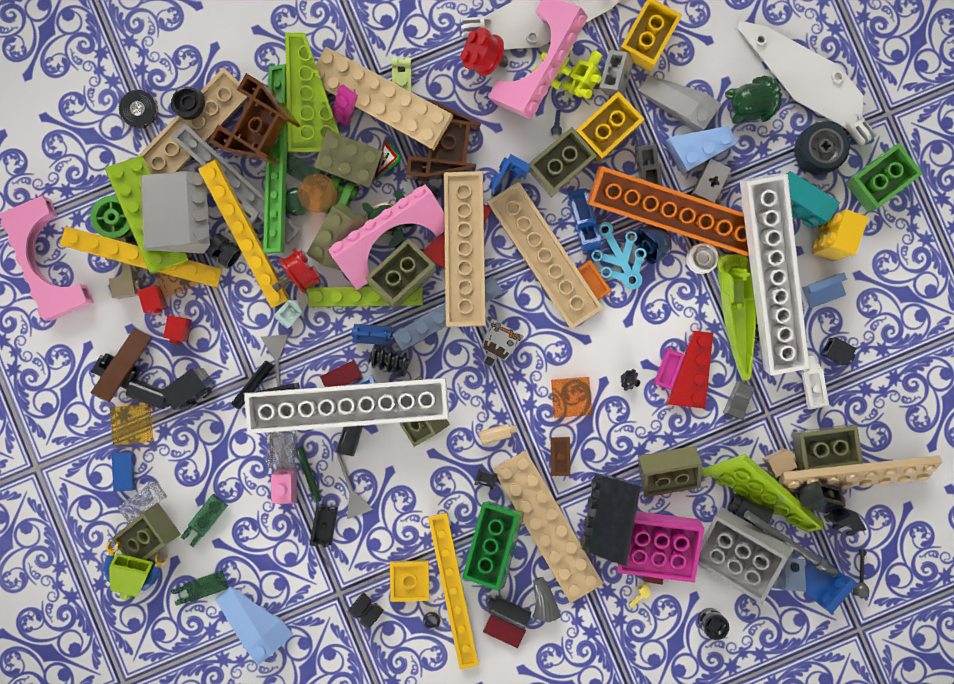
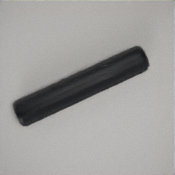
M269 361L263 362L231 402L236 409L242 408L245 404L244 394L254 393L274 368V365Z

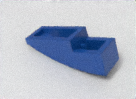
M586 188L568 193L569 204L582 252L601 248L602 242L592 205L587 204L589 196Z

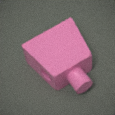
M277 467L271 475L272 503L297 504V467Z

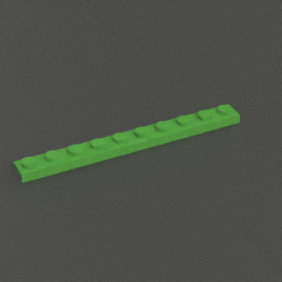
M286 64L270 66L268 86L275 91L287 107ZM287 122L269 152L270 156L280 161L279 164L266 162L263 252L266 254L284 253Z

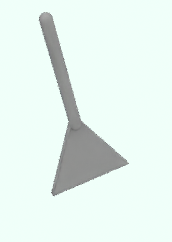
M289 334L261 337L275 360L277 387L281 386L279 358Z
M338 453L337 458L350 491L347 519L374 510L353 490L342 457Z

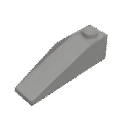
M650 75L637 91L693 132L703 131L721 105V103L705 92Z

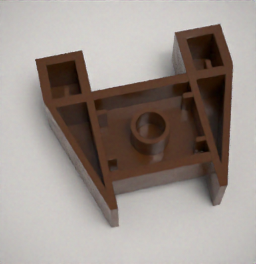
M246 73L237 91L250 98L233 131L218 124L209 142L238 157L279 164L280 161L269 155L270 150L287 121L298 128L300 124L272 88Z
M427 100L451 113L453 118L435 150L428 148L427 158L408 155L406 179L430 181L444 178V172H474L476 164L466 163L469 130L479 132L481 123L436 101Z

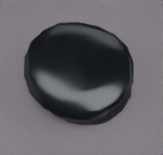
M189 86L177 89L171 99L172 111L185 120H193L199 117L205 106L203 93Z

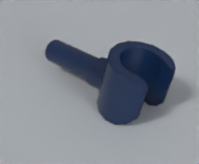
M556 110L554 126L550 131L552 136L554 128L559 129V136L562 134L560 110Z

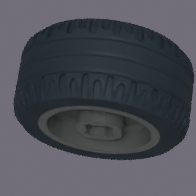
M815 123L798 136L794 147L796 161L802 169L811 174L824 175L830 173L846 161L850 150L849 138H847L848 136L844 130L834 123Z

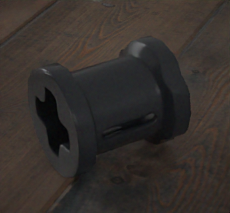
M479 468L474 485L480 484L493 490L497 473H487Z

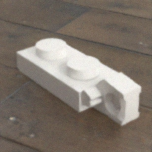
M808 355L809 369L801 371L807 407L810 410L829 406L823 368L820 367V364H816L815 355Z

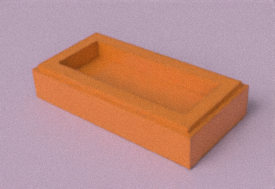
M591 259L577 268L597 300L612 291Z

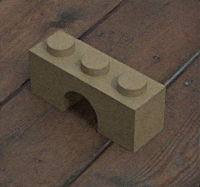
M127 237L114 239L135 245L132 239ZM105 258L107 261L116 262L115 260ZM120 262L122 264L121 274L116 278L109 279L112 298L123 299L138 296L137 290L143 289L142 282L138 277L139 267Z

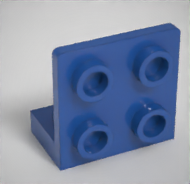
M512 154L509 155L508 159L504 157L499 166V175L495 174L490 182L491 195L495 196L508 171H511V175L517 179H526L531 165Z
M811 562L805 569V593L832 614L857 584L839 570H837V575L833 577L824 570L820 571L814 567Z

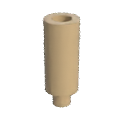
M505 424L479 431L482 445L510 438L512 437L511 434L518 431L516 425L509 426Z

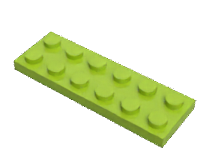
M143 155L105 167L107 176L150 274L187 262L188 257L185 252L144 250L141 176L151 175Z

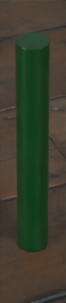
M303 446L295 448L314 503L321 501L322 499Z

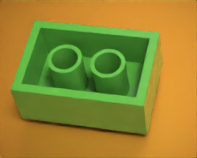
M898 143L848 179L845 184L865 210L870 212L878 209L923 173L901 144Z

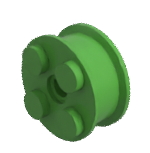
M106 196L95 203L91 210L90 220L98 234L111 239L129 238L133 235L117 196Z

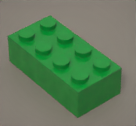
M490 501L482 503L462 579L497 591L505 587L525 512Z

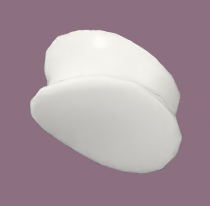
M699 243L692 246L686 255L687 266L698 274L713 271L719 260L717 249L709 243Z

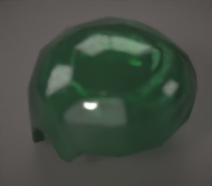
M292 187L287 189L285 212L292 216L304 215L311 205L310 195L302 188Z

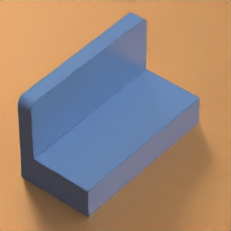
M845 273L836 274L802 287L809 308H814L845 296L846 292L842 281L847 280Z

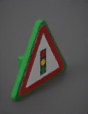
M388 139L383 141L381 149L383 154L375 174V179L377 180L393 166L397 167L401 160V156Z

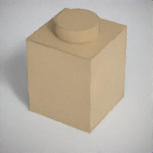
M782 448L762 458L770 475L776 478L781 476L783 472H789L797 468L795 463L797 459L794 453L788 449Z

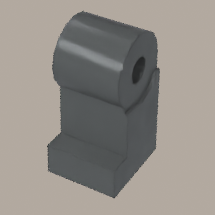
M738 381L732 390L723 413L744 420L754 387Z

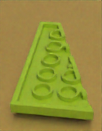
M285 32L287 108L300 124L298 128L287 121L288 152H320L327 130L339 135L340 133L306 34Z
M746 454L702 469L701 475L705 478L710 476L716 479V484L732 488L733 493H738L760 505L773 509L774 515L780 514L786 517L788 523L807 533L823 529L824 522L809 509L802 508V504L797 498Z

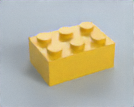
M646 0L619 51L628 52L634 60V64L651 72L680 21L682 14L656 0Z
M618 91L586 120L576 132L595 152L598 163H601L645 119Z
M848 209L832 215L829 222L818 226L820 232L813 241L812 254L833 262L856 255L869 217Z

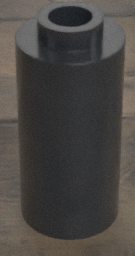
M132 379L127 386L126 397L160 409L170 406L160 392L162 388L137 379Z
M364 425L343 427L336 452L354 456Z
M497 595L494 598L491 597L487 604L489 614L523 630L526 628L532 613L530 610Z

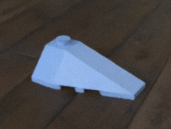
M231 586L215 599L244 648L257 665L271 656L293 635L281 618L272 615L264 607L258 606L250 598Z

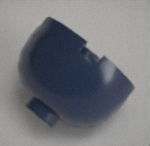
M648 225L636 231L638 237L635 245H639L646 250L647 255L644 258L649 264L658 263L669 255L672 249V241L668 231L654 225ZM639 252L640 256L643 257L644 252Z

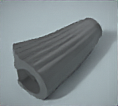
M544 577L534 579L535 610L532 617L548 623L559 619L561 614L546 580H544Z

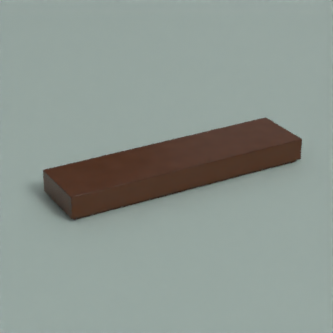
M134 328L90 393L110 403L152 340V337Z

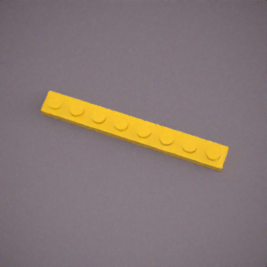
M218 160L198 168L271 308L290 300L284 287L277 292L273 289L272 285L280 279L267 254L263 252V246Z
M65 226L60 246L148 269L138 246ZM188 260L187 262L159 271V273L218 288L223 270Z
M445 512L428 516L459 668L461 670L479 666L448 514Z

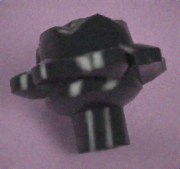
M635 369L627 370L621 375L620 382L624 391L632 390L634 386L639 387L641 381L637 379L638 373Z

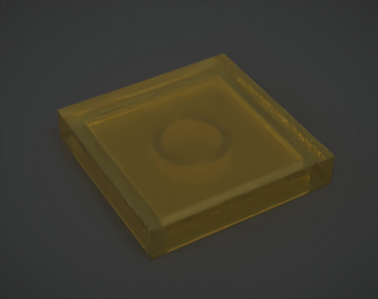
M149 404L110 407L113 446L153 442L151 408Z

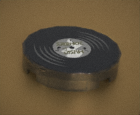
M132 90L126 93L120 100L119 114L122 120L130 127L137 129L146 128L156 120L158 104L148 92Z

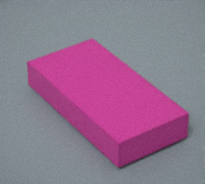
M666 348L653 384L673 390L685 354Z

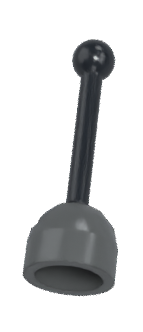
M865 549L859 550L860 581L853 588V595L869 597V587L864 583V558L867 554Z

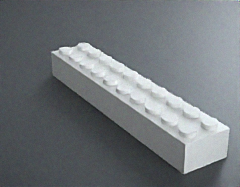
M777 173L740 180L763 370L772 376L809 369L787 174Z
M446 378L244 394L247 434L449 418Z

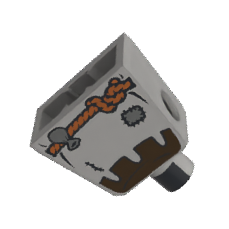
M491 319L481 347L488 352L483 362L493 367L497 358L505 361L524 336Z

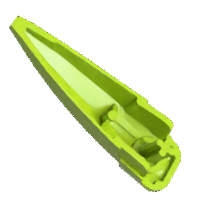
M723 254L718 260V285L721 291L725 326L741 379L746 381L750 380L752 373L757 316L751 269L746 256L742 254Z

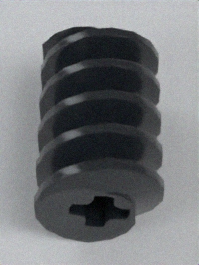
M375 344L372 348L368 365L371 362L372 368H376L379 364V370H383L386 366L388 373L394 368L395 375L401 370V376L405 377L411 357L407 359L406 352L400 357L399 350L393 355L392 348L386 353L385 346L378 350L377 344Z

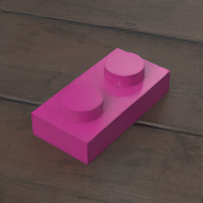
M344 84L338 87L332 112L337 121L348 126L352 120L358 95Z

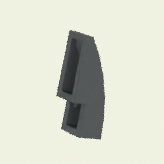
M649 143L634 146L639 179L662 186L657 144Z

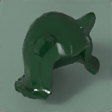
M764 75L756 77L752 83L726 91L725 97L731 100L735 114L732 118V123L740 124L746 120H757L761 118L762 122L769 121L779 111L782 104L783 95L776 80Z

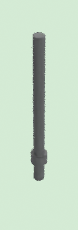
M750 511L744 513V517L794 548L795 552L812 562L814 567L820 571L824 570L833 577L837 575L838 571L830 566L825 559L815 556Z

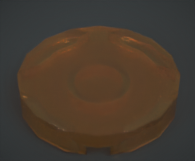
M312 174L306 177L300 184L298 190L299 200L311 212H325L335 203L337 188L326 175Z

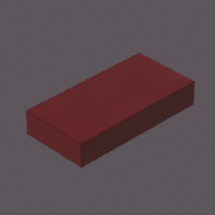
M355 360L320 376L324 387L346 386L363 377Z
M491 614L483 629V633L515 648L519 647L526 632V629L523 630Z

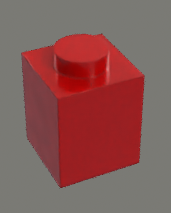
M153 285L137 290L144 313L155 316L162 314V310L168 309L162 286Z
M167 315L163 338L170 339L169 343L181 345L182 341L188 342L192 319Z

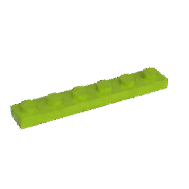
M420 286L400 306H423V286ZM355 287L308 288V307L389 306L371 287H361L358 290Z

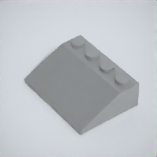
M183 171L141 176L144 250L204 254L210 246L207 189L201 174Z
M722 507L715 515L702 540L698 565L763 604L794 548Z

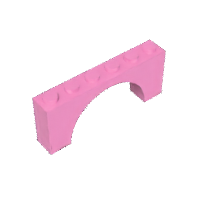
M562 0L540 1L535 13L543 22L549 24L551 30V44L544 61L533 73L523 79L512 82L497 80L488 96L490 100L497 106L532 119L543 97L547 94L553 79L556 78L559 68L566 60L569 50L576 42L579 32L586 24L588 16L580 6Z
M426 184L416 188L413 193L400 199L392 207L383 210L379 216L367 221L364 226L352 231L346 238L334 243L328 249L335 262L356 290L367 284L366 277L370 274L368 270L370 249L378 237L388 229L397 225L412 223L430 229L436 237L445 232L444 211Z
M40 196L0 213L1 225L8 233V242L15 250L16 261L23 269V278L30 286V295L36 301L38 314L43 320L53 321L94 303L86 285L77 284L70 287H59L47 280L37 266L35 259L37 237L49 221L58 217L51 199Z

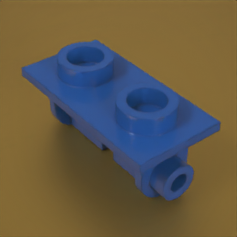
M354 324L351 333L353 337L352 343L391 345L392 326Z

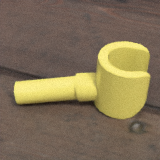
M646 583L638 588L640 594L629 604L631 608L643 598H648L651 595L650 588Z

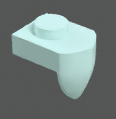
M288 300L273 317L288 329L302 314L303 309L300 302Z

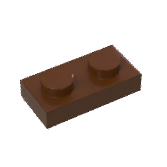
M550 437L551 476H571L570 437Z

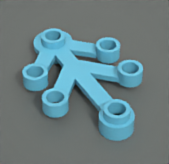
M609 222L601 223L598 226L599 234L606 238L615 256L604 254L601 250H595L592 252V259L621 266L624 273L612 271L610 267H603L601 269V276L621 280L628 289L639 288L642 284V276L639 271L642 261L647 255L646 250L638 248L635 251L636 259L633 268L631 269L628 264L633 244L638 237L634 231H629L626 234V244L622 253L613 236V225ZM604 226L609 228L607 233L602 232ZM630 233H633L635 235V239L633 241H630L628 239V235ZM639 250H642L644 252V256L642 258L637 256V252ZM596 252H599L601 254L600 259H596L594 257V254ZM604 269L610 270L608 276L603 274ZM631 276H634L636 278V282L634 284L629 282V278Z

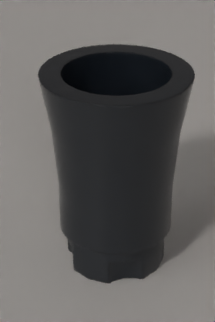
M738 493L733 495L727 506V509L733 512V514L754 526L756 525L744 517L746 511H750L768 524L774 512L773 509L762 506Z

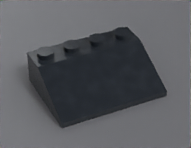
M595 473L591 482V497H589L587 503L588 513L584 519V534L580 539L581 549L589 554L626 566L641 486L616 476Z

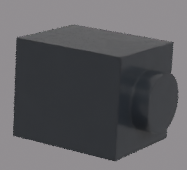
M837 337L828 339L820 355L838 365H848L854 360V353L857 348Z

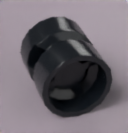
M217 233L210 240V246L205 253L213 259L218 258V262L228 269L236 263L242 251L233 242L229 243V239L221 233Z
M363 592L347 612L355 619L360 618V624L368 630L381 616L384 609L377 603L371 604L370 597Z
M706 608L699 613L698 624L710 639L721 640L726 637L729 632V623L718 610Z

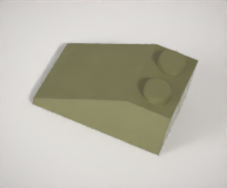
M158 503L140 514L111 539L115 544L117 542L121 543L119 550L123 555L148 560L180 536L181 533Z

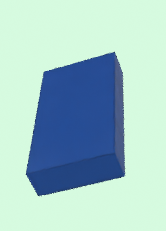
M133 452L111 453L113 492L135 490Z

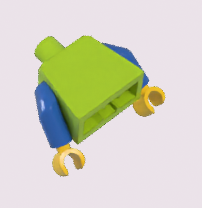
M112 541L106 545L109 554L105 558L103 574L110 583V589L120 593L119 596L123 600H128L131 596L136 597L140 591H145L154 585L160 574L161 565L168 558V555H166L165 560L160 561L158 559L160 552L157 553L155 557L156 563L153 566L151 561L118 553L115 555V552L121 548L120 542L116 543L115 549L111 546Z

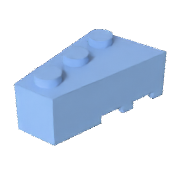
M729 126L668 137L664 142L682 175L719 156L738 143Z

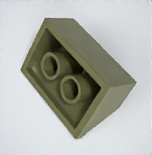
M343 203L332 206L306 255L321 265L341 270L328 249L334 243L346 238L352 231L364 226L368 220Z
M418 376L413 380H422V378ZM447 419L399 422L414 447L450 425Z
M696 446L638 456V468L644 498L701 488L702 462Z

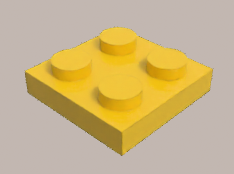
M390 561V602L429 601V561Z

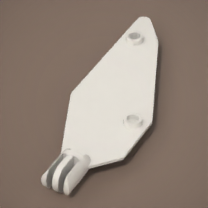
M514 0L484 17L460 18L461 23L464 24L461 26V31L464 32L462 33V38H468L471 31L485 28L490 31L491 35L496 34L503 39L504 50L540 48L551 42V30L549 24L543 22L535 13L541 0ZM620 0L562 1L582 7L588 16L586 20L588 22L611 10Z
M745 21L738 23L739 31L794 101L845 128L859 147L864 146L865 143H868L877 136L863 118V94L841 66L769 27Z

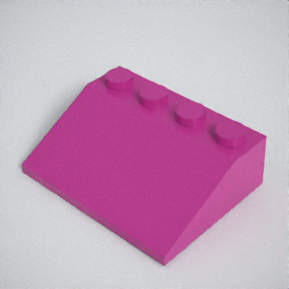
M636 511L626 566L618 564L617 573L695 583L704 533V526L700 519Z

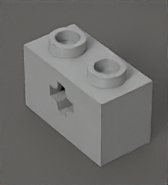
M609 50L599 86L606 95L613 96L619 91L624 96L634 61L628 52Z
M713 159L708 160L693 188L691 196L712 203H718L723 192H720L723 185L726 186L731 178V175H729L731 168ZM711 180L714 181V182H713V185H714L713 187L710 186V185H711V182H710Z

